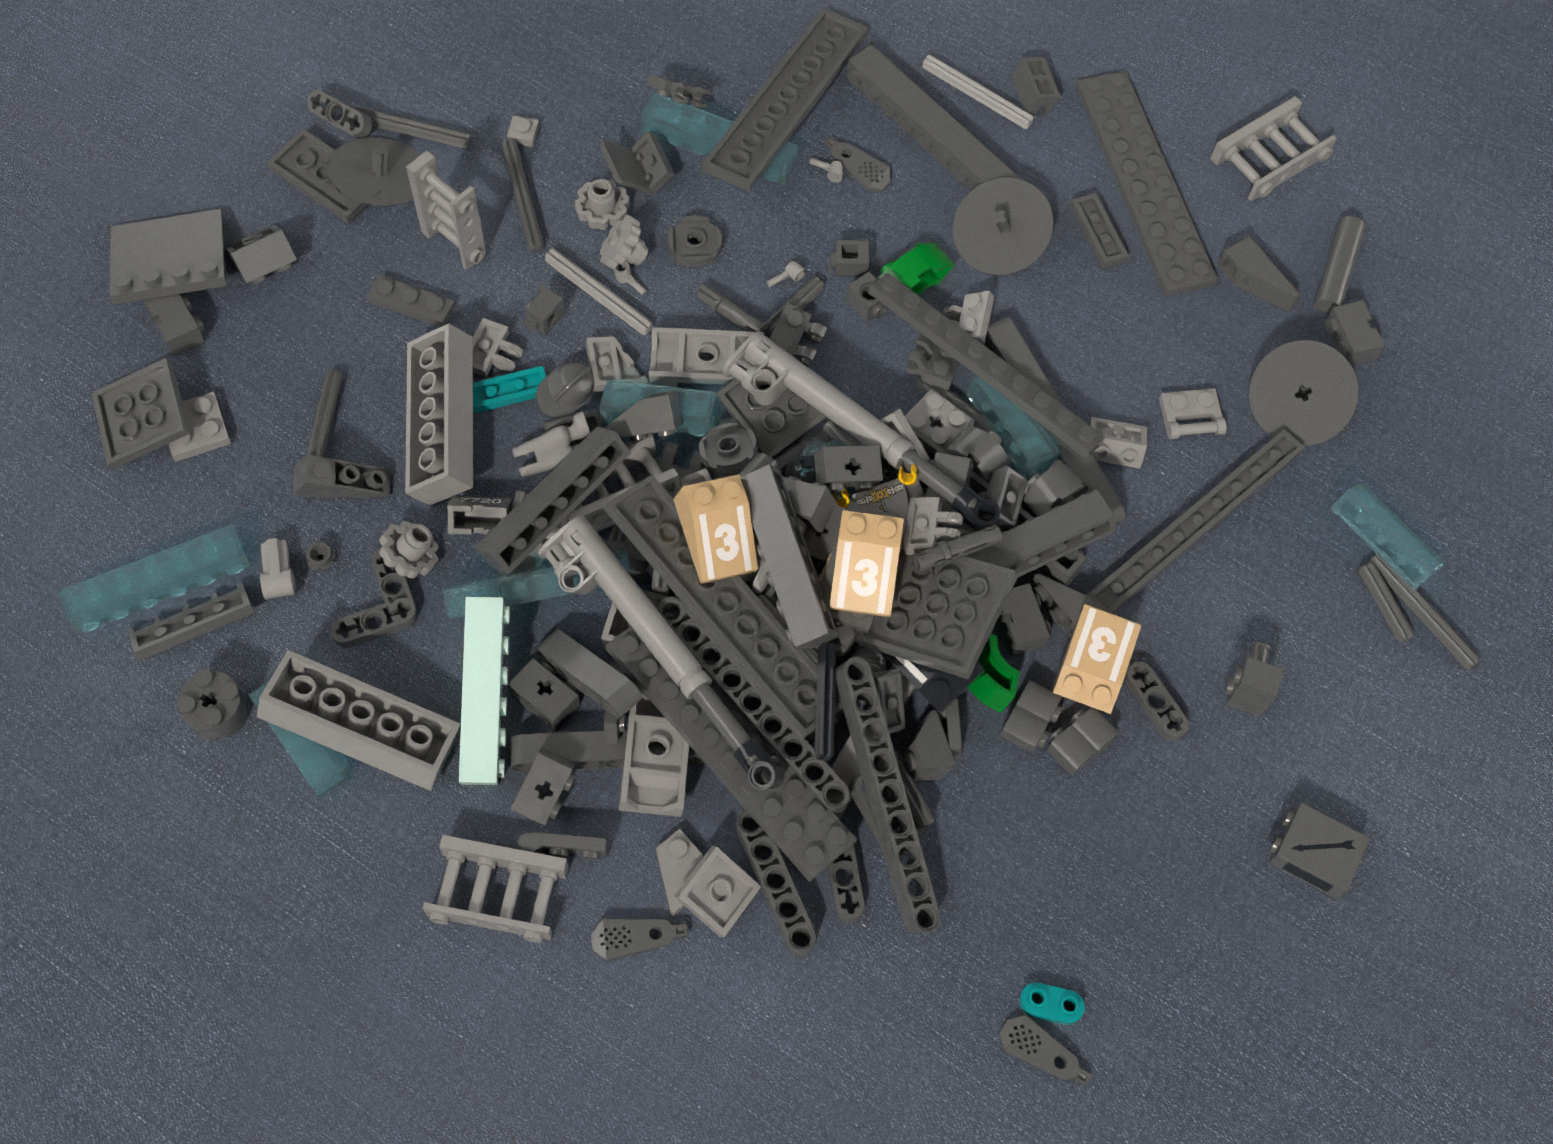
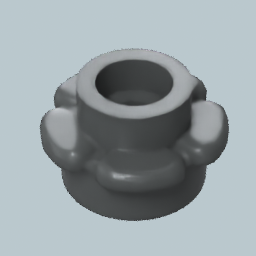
M321 542L312 544L306 553L308 566L313 570H326L332 566V560L335 559L333 548H329L327 544Z

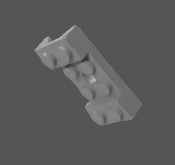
M652 327L649 387L677 388L678 383L728 385L736 378L733 376L726 377L723 374L724 365L754 332ZM708 352L713 354L714 358L710 361H704L699 356L702 353Z
M635 685L641 692L642 699L628 711L625 756L618 810L681 817L684 809L689 744L641 689ZM652 742H660L664 745L666 751L661 755H655L650 752L648 746Z

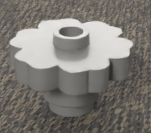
M602 178L592 183H585L577 191L578 199L574 202L578 219L580 221H588L590 228H598L600 230H605L609 224L614 226L618 220H623L627 215V208L630 206L626 189L616 187V182L613 180Z
M626 215L623 220L616 222L602 244L599 253L602 256L600 259L602 264L614 269L624 261L628 262V264L634 263L635 265L643 262L647 256L648 247L639 238L641 233L639 228L640 221Z
M403 521L400 526L391 524L379 539L382 545L379 554L383 558L385 565L395 567L397 574L400 576L414 579L418 574L427 575L438 562V557L435 554L438 550V544L434 541L430 530L424 525L411 524L407 521Z

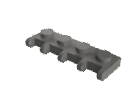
M243 582L237 583L236 590L222 596H218L217 592L211 594L212 600L193 608L186 604L182 606L183 612L164 620L157 616L153 618L154 624L137 631L134 627L128 628L127 631L133 652L138 661L255 613Z

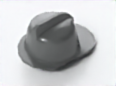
M565 362L544 378L538 386L536 393L537 403L541 410L550 417L560 419L574 414L594 393V379L590 365L584 366L577 362Z

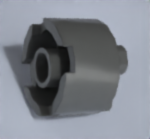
M969 425L946 449L951 455L970 458L973 463L972 471L988 483H990L994 470L1008 466L1011 463V459L1000 445L1002 443L1000 436L994 431L985 432L973 425Z
M1057 460L1042 475L1037 473L1032 476L1027 483L1030 489L1023 498L1022 503L1036 517L1050 512L1054 507L1065 505L1082 494L1090 493L1091 489L1061 460Z
M206 669L197 671L183 685L178 696L177 707L182 718L195 734L206 740L217 741L216 738H223L229 734L231 736L235 735L244 726L248 716L247 700L236 681L226 673Z

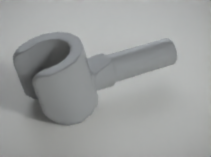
M815 158L810 159V164L828 171L827 177L832 182H840L844 173L841 162L833 161L829 164Z
M624 261L621 264L624 271H618L614 268L615 277L619 283H628L642 296L646 294L647 290L631 275L628 262Z
M792 261L786 266L784 272L766 281L768 287H771L786 280L788 277L798 282L805 275L803 272L804 268L799 263Z

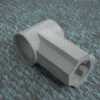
M277 538L266 540V542L260 544L263 565L260 582L265 600L296 595V583L293 571L290 568V557L286 540H279Z

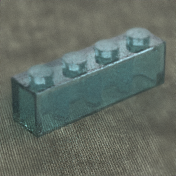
M974 376L966 396L975 409L985 418L988 428L1000 436L1002 439L1000 445L1019 473L1026 478L1049 470L1050 466L1057 460L1060 451L1043 426L980 377Z
M607 380L599 410L604 423L609 424L648 394L677 390L683 424L675 429V433L684 432L701 437L708 435L707 432L716 426L721 406L717 392Z
M1362 482L1349 488L1330 508L1414 591L1426 584L1446 565L1422 539Z
M268 683L249 694L257 709L259 698ZM267 722L319 799L351 779L346 769L351 765L343 753H335L329 747Z

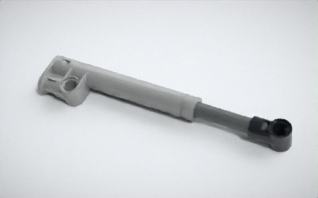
M760 331L750 335L724 365L723 374L726 377L733 376L742 383V387L753 394L757 403L761 405L772 404L788 388L865 446L879 445L880 457L888 460L887 462L894 468L899 469L902 466L911 473V464H915L917 466L916 477L952 503L951 508L970 521L976 531L994 524L997 527L1000 526V507L995 501L984 499L968 486L965 488L961 487L915 453V446L912 443L903 439L900 434ZM762 385H770L768 389H759ZM983 514H990L994 518L990 521H984L979 517Z
M578 516L565 524L538 551L540 558H547L555 568L554 573L558 577L560 587L566 592L584 595L599 585L671 679L680 687L688 700L695 699L735 751L733 756L748 774L750 784L759 790L779 787L785 777L782 766L771 759L756 738L751 739L709 686L712 683V679L702 670V666L584 516ZM579 573L580 583L575 587L573 579ZM765 767H768L772 774L771 780L767 784L761 778L762 770Z

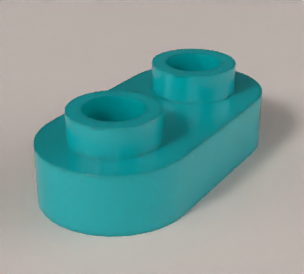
M1042 983L1027 985L1019 996V1005L1026 1015L1063 1025L1076 1023L1085 1011L1084 1001L1078 993ZM1032 994H1039L1042 997V1003H1034ZM1065 1001L1071 1002L1074 1006V1011H1067L1063 1003Z

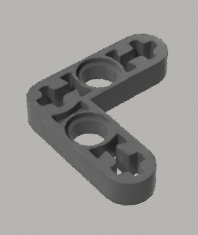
M380 549L373 554L371 560L385 603L336 620L330 630L334 642L339 647H353L412 626L417 620V610L406 578L398 575L395 567H391L392 573H386L382 564L383 558L379 554ZM392 582H400L403 585L401 591L396 594L386 591L387 586ZM405 608L407 611V617L401 618L399 615V610ZM388 612H389V614H390V616H391V619H392V622H393V623H390V624H389V621H388L387 616H386V614H385V613H388ZM376 616L383 620L382 625L377 629L366 627V623L371 617ZM360 622L363 633H359L356 623ZM347 627L349 637L343 638L341 629Z

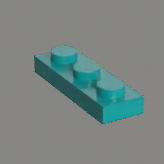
M543 366L474 382L473 414L535 399L538 386L546 378Z

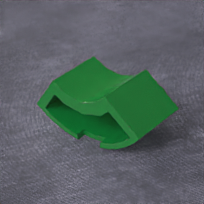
M921 242L894 263H887L881 269V275L878 279L889 273L915 294L919 295L926 289L939 285L955 264L935 243L923 244Z
M990 634L977 661L985 669V673L968 689L982 704L1002 713L1015 697L1020 671L1011 667L1002 658L997 647V636Z

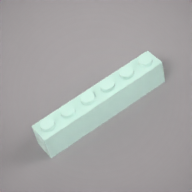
M466 597L459 783L461 785H499V778L505 777V759H500V747L506 746V728H501V716H507V697H502V685H508V667H503V655H509V636H504V624H510V606H505L502 597Z

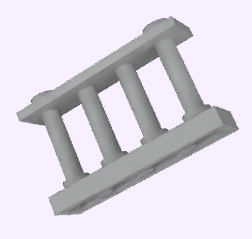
M1296 96L1216 143L1210 159L1217 166L1226 160L1234 163L1254 184L1248 196L1251 202L1260 196L1262 198L1267 196L1276 186L1317 161H1325L1333 152L1332 147L1337 138L1332 135L1320 142L1298 119L1297 113L1302 102ZM1283 126H1290L1311 149L1301 154L1278 129ZM1265 137L1271 138L1292 160L1281 165L1259 141ZM1245 149H1251L1272 172L1262 178L1239 153Z
M426 150L406 166L421 231L429 239L436 233L443 234L459 248L463 268L468 270L474 264L480 263L486 255L474 188L469 186L459 194L439 177L435 156Z
M649 433L647 438L624 443L631 454L609 476L616 473L625 489L609 495L605 486L601 483L593 490L599 500L585 506L580 503L567 516L569 521L575 517L584 516L596 532L616 524L604 510L605 505L636 485L627 468L642 462L650 475H653L674 499L673 496L677 495L681 490L679 475L674 468L666 472H662L653 458L657 456V451L652 433Z
M442 835L439 847L443 856H446L448 864L437 905L424 902L422 908L426 916L430 917V921L443 925L453 921L524 935L523 939L534 943H542L543 939L551 941L553 935L551 928L543 926L553 882L557 881L558 878L566 879L569 869L567 859ZM465 860L477 862L479 866L468 911L449 907L460 865ZM496 866L508 868V872H510L499 917L481 913L491 870L495 869ZM527 872L539 874V878H541L530 923L512 919L522 876L526 875Z

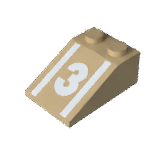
M740 475L683 486L673 500L700 584L757 571L758 565L749 502Z
M842 510L829 609L891 617L904 518Z
M1084 604L1052 686L1053 693L1111 714L1142 625Z

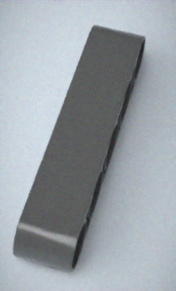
M559 629L534 648L542 662L547 663L559 676L570 682L616 718H620L642 699L641 692L631 680Z
M745 809L739 814L737 819V836L756 880L761 886L760 889L787 951L795 958H805L814 949L816 939L814 928L776 843L760 825L757 830L752 832L743 828L742 825L747 821L756 822ZM759 849H767L771 853V857L761 860L756 857L755 852ZM771 877H779L784 882V885L780 888H772L768 885L767 881ZM789 905L797 913L793 917L788 918L784 917L779 910L781 907ZM798 934L805 935L809 939V944L804 947L796 946L792 938Z

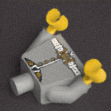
M911 464V473L904 472L903 467L900 466L899 478L877 485L872 490L851 495L852 499H849L847 488L841 491L842 498H836L833 493L831 495L837 502L836 505L848 509L850 501L907 519L910 498H924V491L919 479L916 477L917 466Z

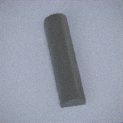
M1346 216L1340 219L1313 304L1314 309L1330 314L1333 307L1344 304L1366 229V224L1362 219L1354 216Z

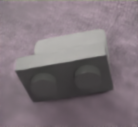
M648 131L632 148L608 140H603L600 143L603 157L608 162L613 173L612 177L619 185H625L654 195L675 175L655 133Z

